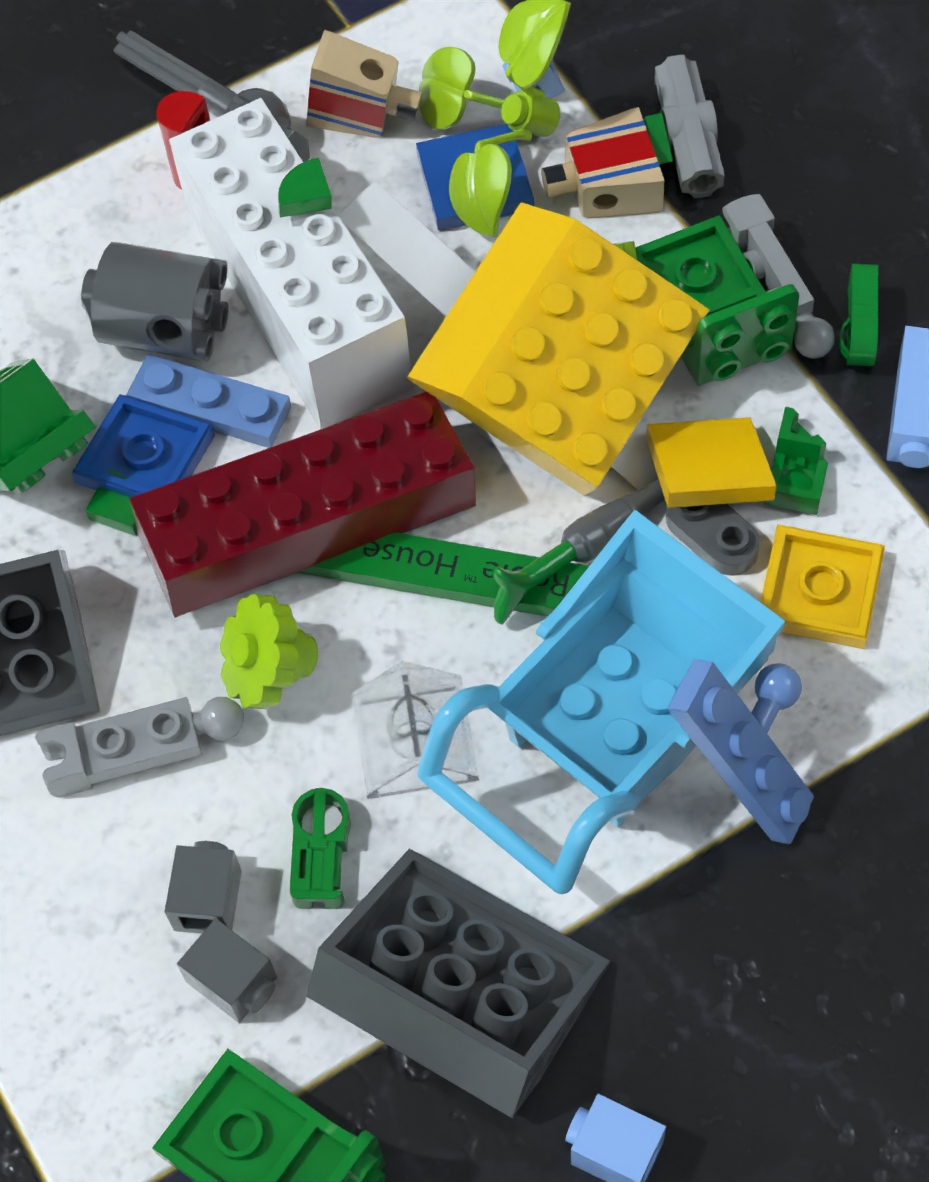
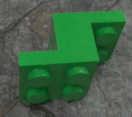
M34 358L11 362L0 370L1 491L11 492L17 489L19 493L28 490L46 475L42 467L58 457L65 461L77 454L88 444L84 436L96 428L84 410H71Z

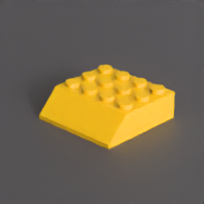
M521 202L408 374L407 379L584 496L598 488L697 331L698 322L707 315L710 309L577 219Z

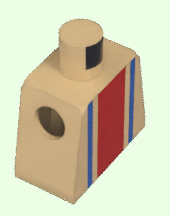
M324 30L311 67L306 126L378 138L383 135L389 114L412 121L416 120L421 104L422 92L396 85L399 61L394 56Z
M639 107L569 132L565 136V163L541 168L546 196L549 198L574 192L581 215L586 218L649 214L663 211L664 178Z

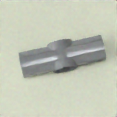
M685 55L670 56L661 65L655 67V85L661 103V113L670 150L673 153L682 193L692 195L693 198L708 197L715 190L724 186L725 176L717 147L718 131L715 109L711 100H705L696 61L687 59Z

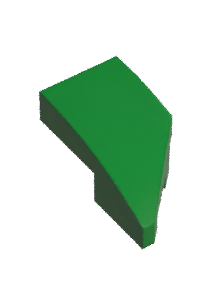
M785 407L771 469L776 483L775 498L771 501H764V505L817 515L828 462L824 459L826 442L819 434L811 436L798 423L799 414L796 410Z

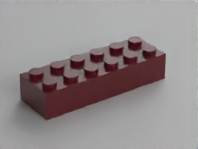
M424 392L129 498L138 536L172 614L176 618L305 570L395 532L404 533L476 506L475 467L437 398L428 392Z

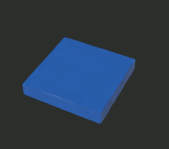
M507 124L416 143L417 156L438 230L466 225L456 214L449 195L450 175L456 159L463 153H474L475 144L478 141L514 132ZM517 141L499 145L508 154L512 169L510 189L500 217L513 215L521 202L534 206L533 193Z
M119 394L73 469L74 483L93 490L101 487L128 497H134L192 476L215 436L213 425ZM111 468L119 472L127 480H124L107 472L108 469Z

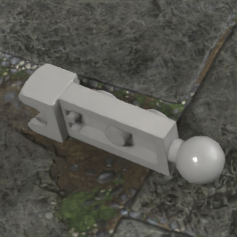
M752 194L730 202L722 208L724 217L730 226L728 230L765 292L767 293L782 286L793 284L800 295L793 338L796 349L803 356L812 359L825 356L830 352L835 343L833 327L826 320L813 316L814 299L774 235V216L760 194Z
M188 697L81 724L77 727L74 722L41 730L36 734L35 739L38 745H40L45 758L50 761L64 758L60 764L44 770L43 780L52 796L64 797L92 789V784L200 756L202 752L198 736L207 734L216 740H229L235 737L243 727L244 712L236 701L228 697H215L207 701L201 713L193 714Z

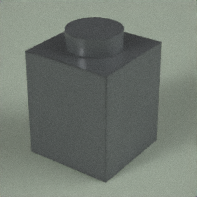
M198 841L194 843V847L176 845L164 910L174 931L202 934L215 918L232 930L242 873L234 850H229L227 846L214 841Z
M216 918L177 962V966L186 983L238 1023L244 1019L249 1011L256 1013L261 1010L275 990L273 982L277 979L271 960Z

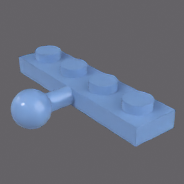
M694 659L667 709L771 841L791 844L800 824L809 813L814 795L767 733L779 710L791 707L799 699L802 683L798 673L792 667L782 663H775L764 667L755 680L754 687L758 701L752 712H750L714 662Z

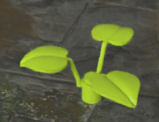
M526 0L517 4L508 13L499 37V55L504 62L509 64L506 69V77L523 91H517L507 96L505 100L469 90L475 76V62L466 51L460 48H441L435 51L424 65L422 81L419 85V92H422L420 111L429 126L439 130H449L461 120L466 107V99L500 108L503 121L507 123L510 129L515 130L514 132L478 141L475 144L474 153L461 154L456 159L451 171L449 195L452 206L459 218L468 227L483 235L498 236L499 218L507 200L511 184L512 169L510 158L499 145L517 140L530 141L532 135L550 136L559 124L560 107L557 101L546 97L543 90L535 89L533 86L545 75L554 57L571 3L568 1Z

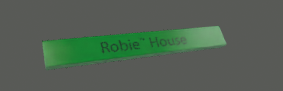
M395 532L297 573L494 607L499 585L493 578L492 569L496 566L509 571H519L539 557ZM576 563L567 564L530 589L513 611L548 617L589 566Z

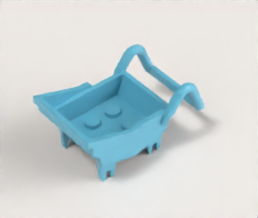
M634 509L557 608L539 625L536 634L544 639V641L500 686L484 684L467 687L455 693L443 705L432 723L418 767V778L554 892L566 894L572 890L589 847L598 832L609 821L619 828L624 823L625 816L631 811H635L640 802L675 771L696 747L692 739L667 709L693 660L714 662L738 694L768 661L769 656L775 649L776 637L784 630L785 620ZM488 708L505 722L512 743L521 748L526 740L529 741L599 798L585 809L572 826L556 866L442 773L455 730L470 712Z

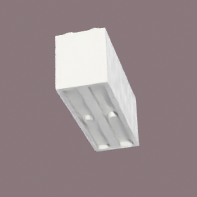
M262 98L169 139L188 215L215 259L227 261L228 280L319 428L323 429L343 422L413 388V382L407 379L411 371L405 316L334 208L280 218L278 209L280 184L287 173L303 163V161Z

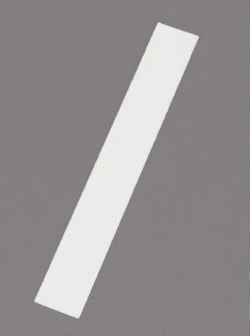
M373 181L338 214L347 228L445 316L448 315L476 272L376 181ZM641 420L611 466L637 490L645 488L658 479L646 441L647 426Z

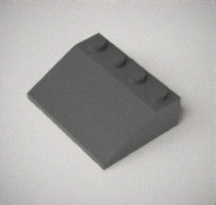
M58 549L1 563L0 736L100 711L82 618L66 552Z
M409 848L318 948L306 997L513 1118L541 1080L606 972L610 960Z

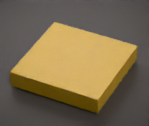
M751 417L647 424L646 441L668 508L774 500L776 483Z
M777 524L760 602L785 620L784 630L781 633L865 649L885 545Z

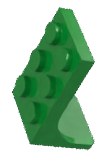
M720 215L635 247L637 261L710 309L707 315L698 322L697 331L681 354V358L697 386L713 380H727L741 369L759 362L768 363L775 361L787 351L792 350L800 296L793 284H788L766 293Z
M228 1048L152 1147L158 1156L194 1182H384L386 1174L382 1172L386 1164L376 1136L366 1129L358 1137L347 1132Z

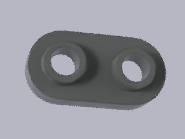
M666 504V524L669 530L697 556L721 574L730 576L740 575L753 567L758 557V533L749 522L728 504L701 506L702 509L698 511H690L685 507L668 508ZM728 537H734L740 540L741 543L731 546L723 540Z

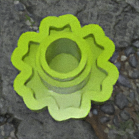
M251 594L248 598H241L237 604L236 616L228 617L225 622L224 634L220 642V651L226 660L221 669V678L226 685L228 696L233 699H240L243 708L267 709L270 706H277L282 697V688H289L293 682L298 681L301 677H308L313 673L318 660L316 640L311 634L305 633L298 627L288 604H278L275 596Z

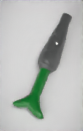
M659 479L635 493L602 505L576 519L563 531L562 540L559 545L523 569L509 571L495 566L492 569V575L499 585L494 601L495 621L503 625L530 589L570 562L587 563L595 559L634 509L645 517L646 513L665 500Z

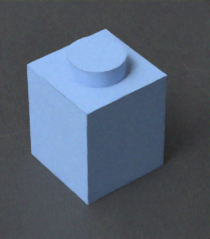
M597 1094L590 1110L583 1107L578 1109L568 1129L565 1141L573 1144L571 1148V1165L606 1182H646L664 1143L666 1126Z

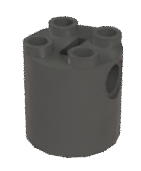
M111 242L104 250L97 269H89L85 274L82 284L81 303L90 320L93 336L98 343L208 362L214 347V331L223 332L228 320V302L220 301L221 290H223L227 279V261L121 242Z

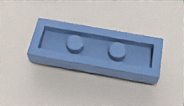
M150 354L146 355L126 394L128 397L212 424L214 432L267 448L273 447L291 409L288 395Z

